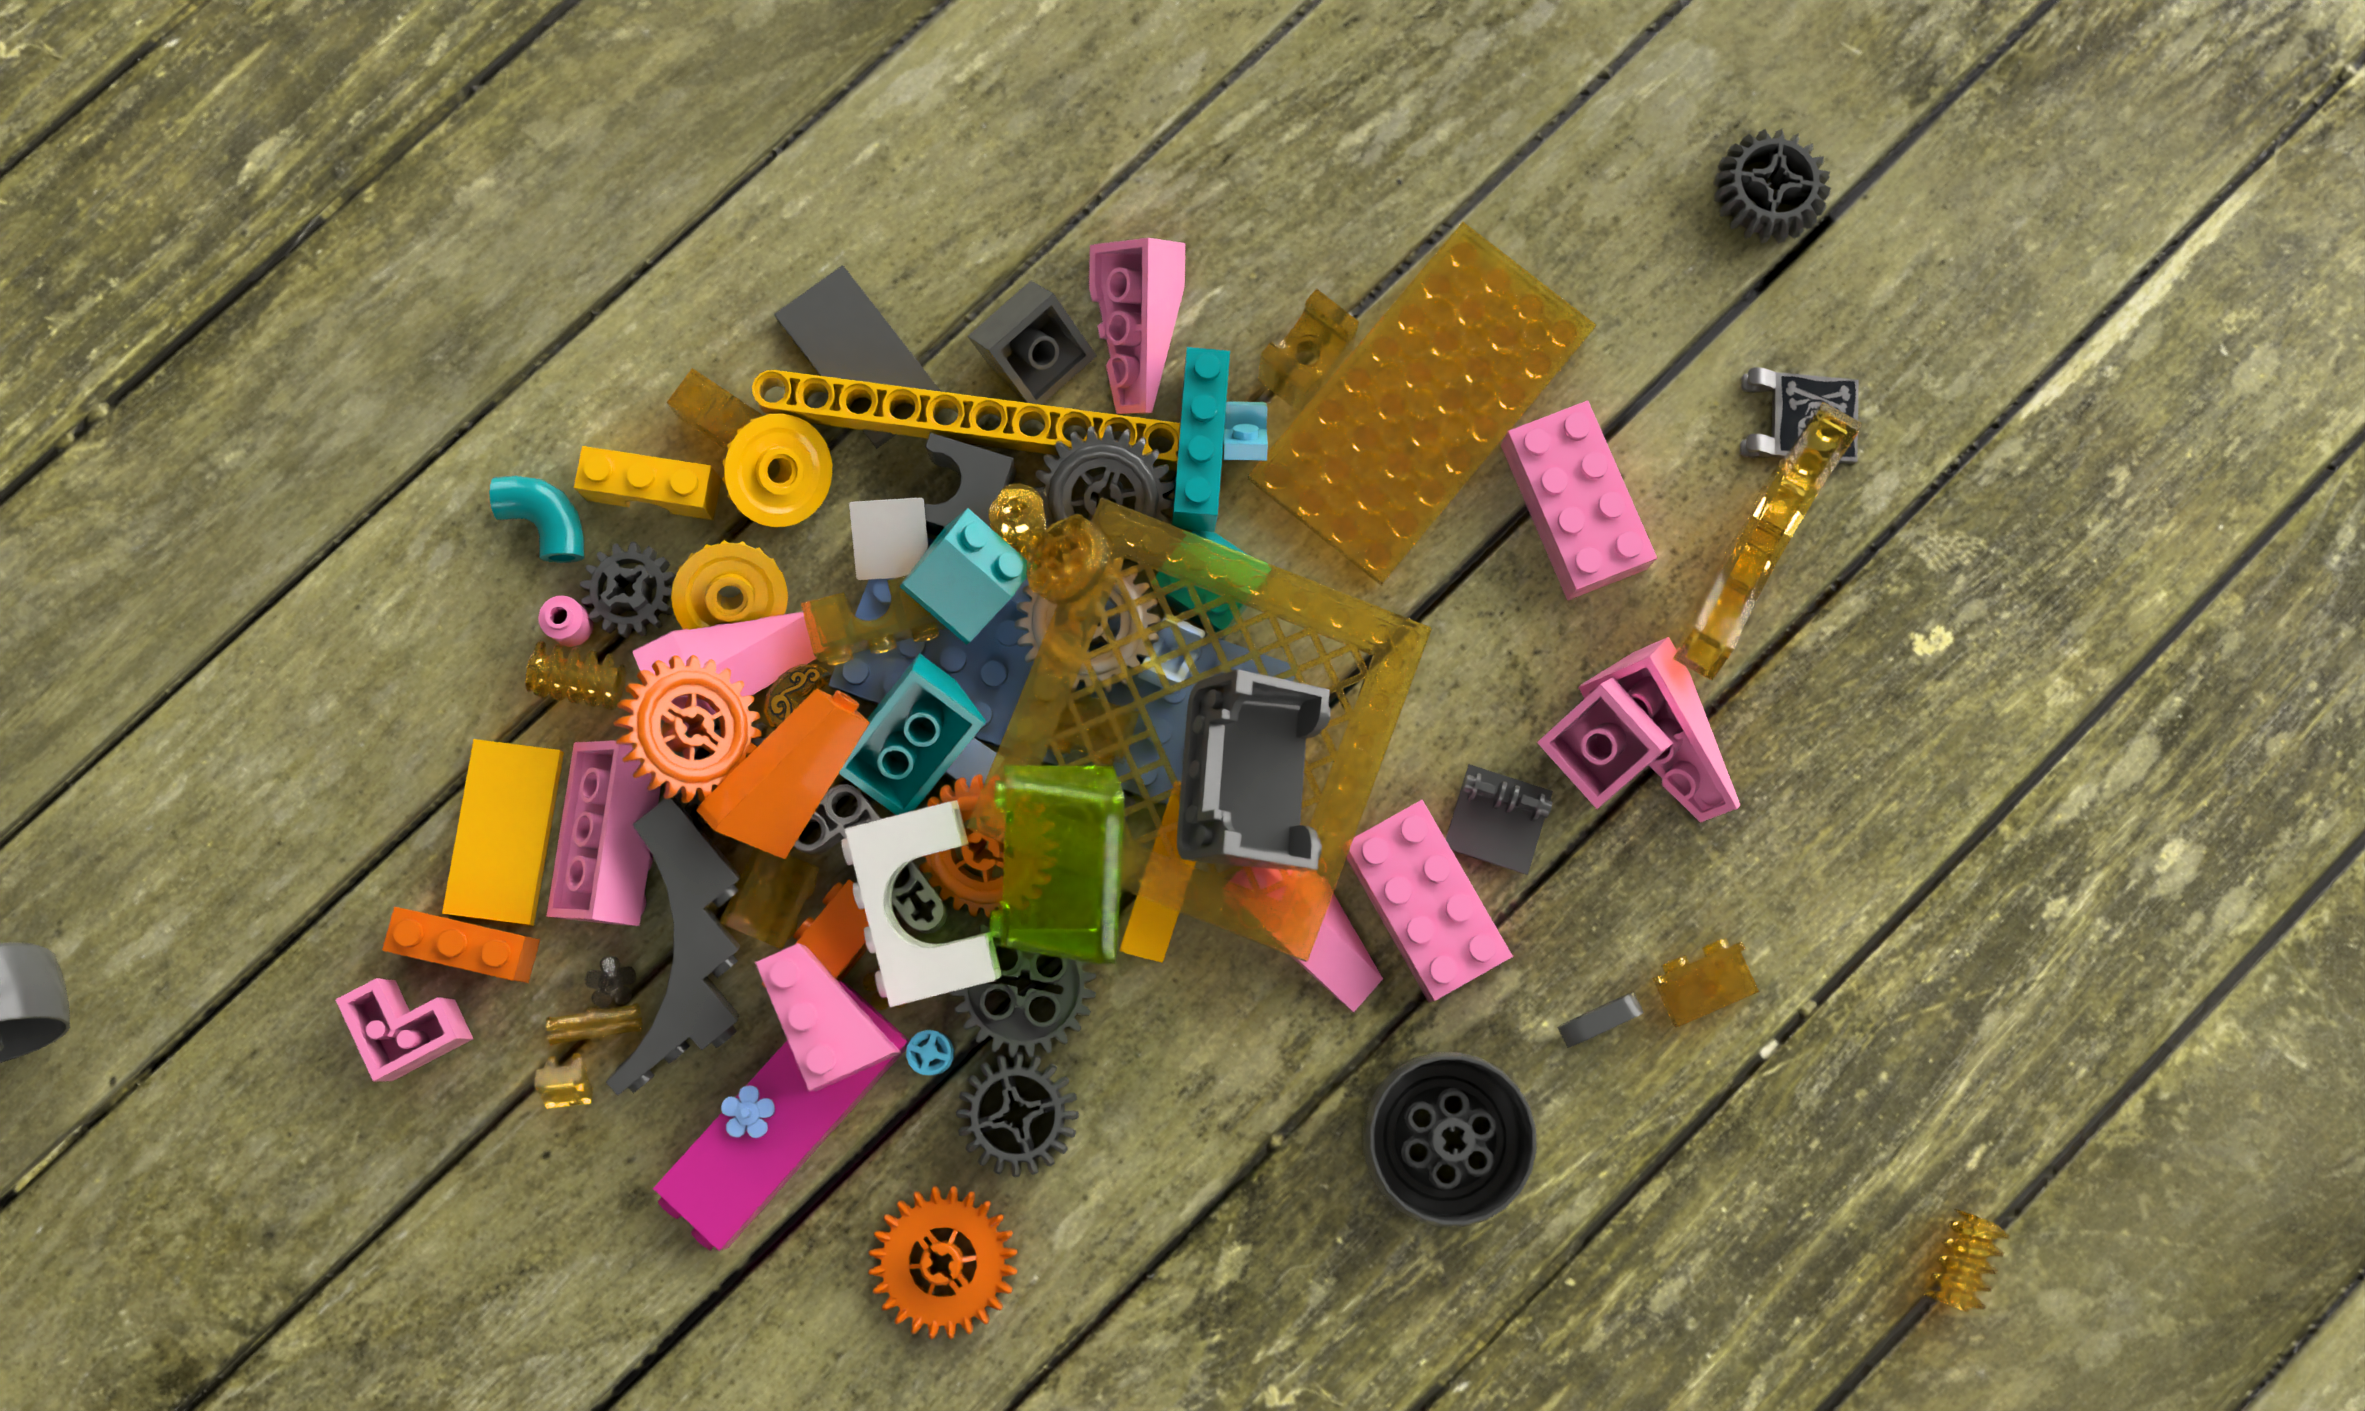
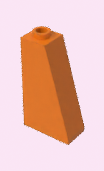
M816 688L701 802L696 811L714 831L786 859L870 723L857 711L860 704L840 691H836L831 696Z

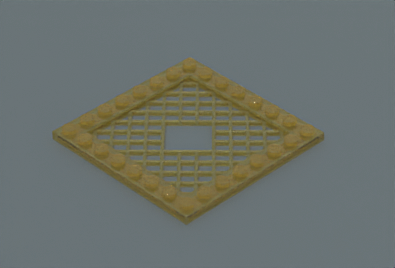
M1101 497L970 817L967 829L1307 962L1432 628ZM1125 558L1140 563L1120 571ZM1152 569L1178 578L1180 581L1160 588ZM1145 570L1154 591L1132 600L1123 579ZM1116 583L1125 603L1104 612ZM1194 585L1222 597L1202 605ZM1186 586L1195 608L1173 617L1164 595ZM1158 599L1167 620L1144 628L1135 607ZM1235 601L1264 613L1244 621ZM1227 603L1236 624L1215 633L1206 611ZM1129 611L1138 632L1116 641L1106 619ZM1199 615L1208 636L1186 645L1177 623ZM1277 618L1302 627L1304 630L1285 637ZM1269 619L1278 641L1256 649L1247 628ZM1100 622L1109 644L1088 652ZM1170 627L1179 648L1157 657L1148 636ZM1240 631L1249 653L1227 661L1218 640ZM1318 634L1346 646L1326 653ZM1310 635L1319 657L1298 666L1288 644ZM1141 639L1150 661L1128 670L1119 648ZM1211 643L1221 665L1199 674L1190 652ZM1281 647L1291 669L1273 677L1285 680L1294 676L1298 683L1306 684L1301 672L1323 664L1332 686L1325 689H1330L1329 694L1336 692L1345 714L1330 720L1326 728L1320 732L1330 755L1308 764L1305 758L1304 774L1314 797L1303 801L1301 810L1317 803L1308 827H1313L1316 830L1321 841L1322 849L1318 859V870L1306 872L1291 871L1289 876L1287 870L1278 869L1283 880L1260 889L1251 867L1234 866L1218 873L1214 863H1206L1210 871L1208 873L1182 863L1185 859H1182L1180 855H1175L1166 833L1178 829V821L1163 827L1153 804L1174 795L1177 796L1180 803L1181 785L1178 783L1144 705L1191 686L1200 680L1210 678L1221 672L1232 671L1231 668L1252 659L1259 674L1268 676L1260 656ZM1112 651L1122 673L1099 682L1090 660ZM1351 651L1360 674L1339 682L1330 660ZM1360 651L1373 655L1368 669ZM1183 655L1192 677L1170 686L1161 664ZM1082 664H1084L1093 685L1071 694ZM1154 667L1163 689L1141 698L1132 676ZM1125 680L1134 702L1112 710L1103 688ZM1363 680L1352 709L1343 688ZM1096 692L1105 714L1083 723L1073 701ZM1067 704L1076 726L1054 735ZM1138 708L1147 730L1124 739L1115 717ZM1109 721L1118 743L1095 752L1086 730ZM1348 721L1336 750L1327 729ZM1080 733L1089 755L1066 764L1056 742ZM1150 737L1160 759L1137 768L1128 746ZM1049 746H1051L1059 768L1038 776ZM1122 750L1131 772L1108 781L1099 758ZM1092 762L1101 785L1078 793L1069 771ZM1332 762L1323 789L1320 791L1312 770ZM1163 766L1173 788L1150 798L1141 775ZM1063 774L1072 797L1049 806L1040 784ZM1134 778L1144 801L1121 810L1111 788ZM1033 787L1042 807L1028 802ZM1105 791L1114 814L1091 823L1082 800ZM1076 804L1084 824L1055 812ZM1147 807L1156 830L1133 839L1124 817ZM1118 820L1126 840L1097 828ZM1160 836L1168 857L1139 845ZM1244 870L1253 890L1223 878ZM1285 887L1280 901L1266 896Z

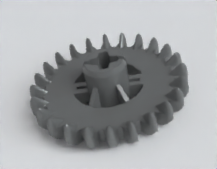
M1111 425L1106 427L1103 438H1098L1094 427L1090 426L1087 431L1086 441H1083L1077 432L1073 431L1070 436L1071 448L1061 441L1056 442L1055 446L1060 458L1049 454L1044 456V462L1051 471L1038 470L1036 472V477L1046 486L1035 487L1032 490L1034 496L1044 499V502L1034 506L1033 511L1037 514H1046L1048 516L1040 523L1039 528L1042 530L1054 529L1055 532L1050 537L1049 543L1056 544L1064 541L1066 544L1062 552L1063 555L1071 554L1075 549L1078 550L1079 563L1083 551H1087L1089 555L1094 556L1095 562L1101 553H1106L1112 564L1120 559V554H1125L1130 561L1135 562L1137 559L1136 547L1145 552H1151L1152 547L1147 539L1148 537L1157 540L1163 539L1164 534L1156 525H1167L1172 522L1171 516L1161 511L1162 509L1174 507V499L1165 497L1163 494L1172 490L1175 483L1173 481L1160 480L1169 471V465L1164 464L1154 467L1153 464L1159 456V450L1155 449L1147 454L1142 453L1146 443L1145 437L1140 438L1134 445H1130L1129 429H1125L1118 440L1114 439ZM1101 466L1106 467L1105 473L1098 474L1095 477L1090 476L1086 472L1089 469ZM1114 472L1109 488L1111 489V498L1107 500L1106 504H1103L1096 524L1093 521L1100 503L1098 502L1099 494L1097 493H1100L1102 488L1106 487L1110 473ZM1120 473L1126 475L1133 484L1134 489H1124L1122 482L1119 480ZM1081 476L1088 484L1084 496L1072 500L1073 486ZM1136 495L1135 508L1129 518L1126 519L1120 510L1124 497ZM1085 504V508L1090 513L1087 522L1081 519L1074 506ZM1114 515L1121 522L1118 526L1101 528L1104 519L1111 518Z

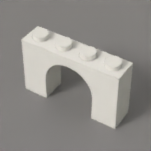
M958 800L845 829L847 838L842 839V850L847 864L854 865L858 882L853 883L854 898L859 909L865 908L869 926L864 928L865 941L871 954L876 953L880 970L875 972L876 984L882 998L887 997L889 1007L995 981L1002 976L991 932L948 943H926L909 935L900 926L893 911V886L897 876L908 863L921 856L969 844Z

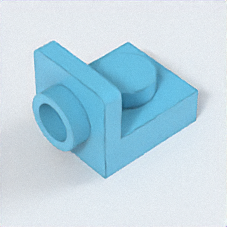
M1226 402L1223 441L1224 460L1267 461V404L1265 402Z

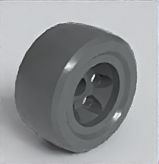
M0 943V1063L37 1051L55 1042L70 1029V1009L66 984L54 952L45 947L30 943Z
M1434 1052L1415 1057L1394 1069L1378 1086L1367 1106L1362 1126V1149L1370 1176L1380 1193L1397 1210L1416 1221L1438 1227H1466L1487 1221L1505 1210L1522 1192L1532 1173L1536 1156V1126L1530 1105L1521 1090L1501 1069L1482 1058L1464 1053ZM1450 1095L1458 1096L1462 1103L1460 1111L1456 1114L1448 1113L1444 1107L1445 1099ZM1423 1108L1429 1112L1431 1119L1427 1126L1420 1128L1413 1122V1114L1416 1110ZM1478 1116H1483L1488 1126V1130L1484 1135H1478L1472 1130V1122ZM1454 1127H1456L1461 1133L1459 1139L1462 1143L1458 1149L1451 1148V1153H1448L1443 1149L1446 1141L1441 1134L1446 1128L1453 1132ZM1415 1143L1423 1144L1427 1151L1425 1159L1421 1162H1415L1409 1156L1410 1147ZM1473 1151H1480L1485 1155V1159L1478 1170L1472 1169L1468 1162L1469 1155ZM1448 1164L1454 1169L1455 1175L1452 1181L1448 1183L1439 1181L1437 1170L1441 1165Z

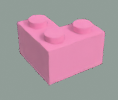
M376 978L335 999L373 1082L394 1081L473 1040L455 999L437 997L410 1011L396 980Z

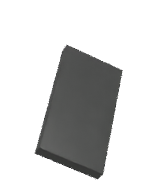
M843 265L774 314L778 322L820 376L940 391ZM864 397L858 398L851 403L850 411L856 414L867 412L871 407L872 401ZM901 403L895 407L892 415L900 420L907 419L914 413L915 407L908 403ZM862 430L876 449L896 435L889 432Z

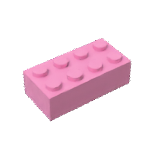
M1588 400L1507 432L1501 448L1567 601L1645 571L1652 565L1657 556Z
M1423 800L1350 839L1341 847L1429 1003L1438 1000L1513 957Z

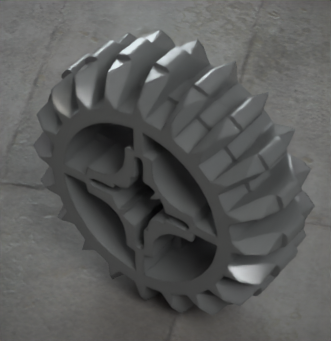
M1764 129L1758 133L1756 139L1748 134L1743 137L1740 145L1735 143L1729 148L1727 156L1723 157L1718 165L1720 172L1715 176L1713 185L1719 188L1714 194V201L1725 203L1720 209V217L1732 215L1734 218L1730 223V230L1742 225L1746 228L1744 231L1745 239L1750 238L1756 232L1759 233L1761 244L1766 243L1771 235L1779 244L1784 242L1788 235L1793 239L1798 238L1803 233L1804 228L1808 230L1817 222V216H1820L1826 209L1824 200L1830 195L1831 188L1824 185L1830 178V172L1819 170L1824 163V156L1812 157L1810 155L1813 150V143L1803 148L1798 145L1799 134L1793 135L1789 141L1785 139L1783 129L1776 131L1773 138ZM1768 161L1764 169H1753L1752 172L1742 171L1749 164ZM1772 184L1775 187L1771 189L1769 185ZM1777 189L1778 191H1777L1776 194L1773 196L1774 190ZM1792 201L1801 202V205L1794 210L1776 213L1779 204H1790Z
M1023 1053L1015 1054L1014 1067H1009L1005 1055L997 1056L999 1071L994 1072L988 1063H983L980 1067L987 1078L982 1082L978 1077L970 1075L967 1079L970 1085L977 1088L975 1094L965 1091L960 1092L959 1098L963 1101L971 1102L970 1110H957L956 1117H970L971 1125L958 1129V1133L960 1136L974 1133L976 1140L968 1143L965 1148L969 1153L975 1151L980 1146L985 1150L978 1160L981 1166L987 1164L991 1157L994 1156L997 1158L994 1173L1001 1174L1006 1162H1012V1176L1019 1177L1022 1171L1021 1162H1027L1029 1172L1034 1175L1039 1172L1036 1158L1041 1156L1044 1163L1051 1167L1055 1164L1054 1157L1049 1152L1052 1147L1059 1153L1065 1154L1068 1147L1058 1139L1061 1134L1067 1137H1075L1076 1130L1064 1126L1065 1119H1078L1079 1112L1074 1110L1065 1111L1064 1103L1077 1100V1096L1075 1093L1061 1095L1059 1089L1065 1087L1070 1081L1066 1076L1060 1078L1055 1083L1050 1079L1057 1070L1055 1064L1051 1063L1047 1066L1044 1073L1038 1071L1041 1064L1040 1056L1034 1055L1028 1068L1024 1067ZM1014 1076H1026L1036 1080L1048 1091L1051 1097L1034 1102L1026 1100L1022 1097ZM1001 1081L1004 1096L1002 1108L994 1115L981 1118L982 1105L987 1093L996 1083ZM1011 1091L1014 1101L1021 1102L1020 1107L1024 1105L1028 1108L1040 1106L1039 1110L1031 1112L1029 1116L1023 1118L1024 1126L1022 1128L1025 1138L1021 1127H1014L1015 1121L1011 1124L1008 1120L996 1122L997 1118L1004 1117L1006 1113L1012 1111L1013 1099ZM1055 1110V1120L1050 1135L1035 1149L1031 1129L1034 1119L1041 1114ZM1001 1127L1009 1129L1014 1133L1017 1143L1019 1142L1022 1153L1010 1152L998 1147L990 1140L986 1131Z

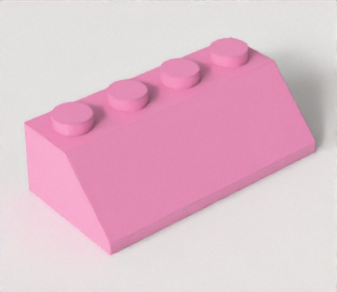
M616 740L574 742L546 917L613 925L640 926L641 915L646 907L645 887L647 874L653 861V854L633 824L658 805L661 785L649 791L647 786L652 776L650 773L639 778L633 777L634 772L641 764L640 761H622L623 757L633 749L632 745H618Z

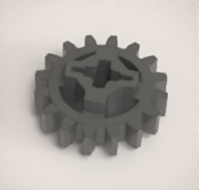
M636 542L630 543L627 552H624L617 543L613 544V555L610 557L599 551L597 557L601 562L598 567L593 565L585 567L592 575L591 580L580 582V586L590 592V595L581 599L585 607L594 608L588 615L589 618L595 623L603 621L602 629L610 634L618 626V632L623 638H629L632 628L642 637L646 636V625L649 623L660 629L662 623L658 616L661 613L672 615L674 612L667 605V601L671 600L672 591L669 585L672 584L676 576L673 572H665L670 563L664 557L656 559L657 552L650 546L641 554L640 546ZM625 564H639L634 569L621 567ZM607 579L606 591L603 592V586ZM631 583L635 593L628 597L624 588ZM657 587L655 598L651 603L652 591ZM625 611L638 613V615L631 617H621L616 614L621 615Z

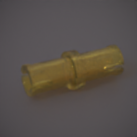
M633 1003V1005L599 1010L598 1006L587 1007L586 1012L547 1017L546 1031H552L551 1035L547 1036L550 1046L590 1039L593 1043L602 1041L603 1036L634 1031L641 1032L643 1030L642 1017L635 1018L638 1017V1014H641L639 1003Z

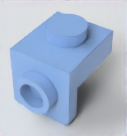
M1165 615L1157 634L1159 640L1153 642L1150 648L1153 655L1151 657L1146 656L1138 677L1178 695L1197 658L1205 631L1186 621Z

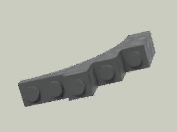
M675 796L670 799H664L633 824L653 854L667 887L674 922L673 963L667 992L652 1027L637 1049L606 1081L617 1096L627 1088L634 1093L644 1086L654 1076L650 1069L663 1058L668 1064L677 1059L690 1047L686 1042V1039L689 1037L702 1051L710 1043L715 1048H718L737 1032L733 1024L738 1021L739 1013L707 975L712 972L718 978L738 961L733 954L739 950L740 944L707 905L713 902L718 908L736 894L739 890L734 883L740 879L741 875Z

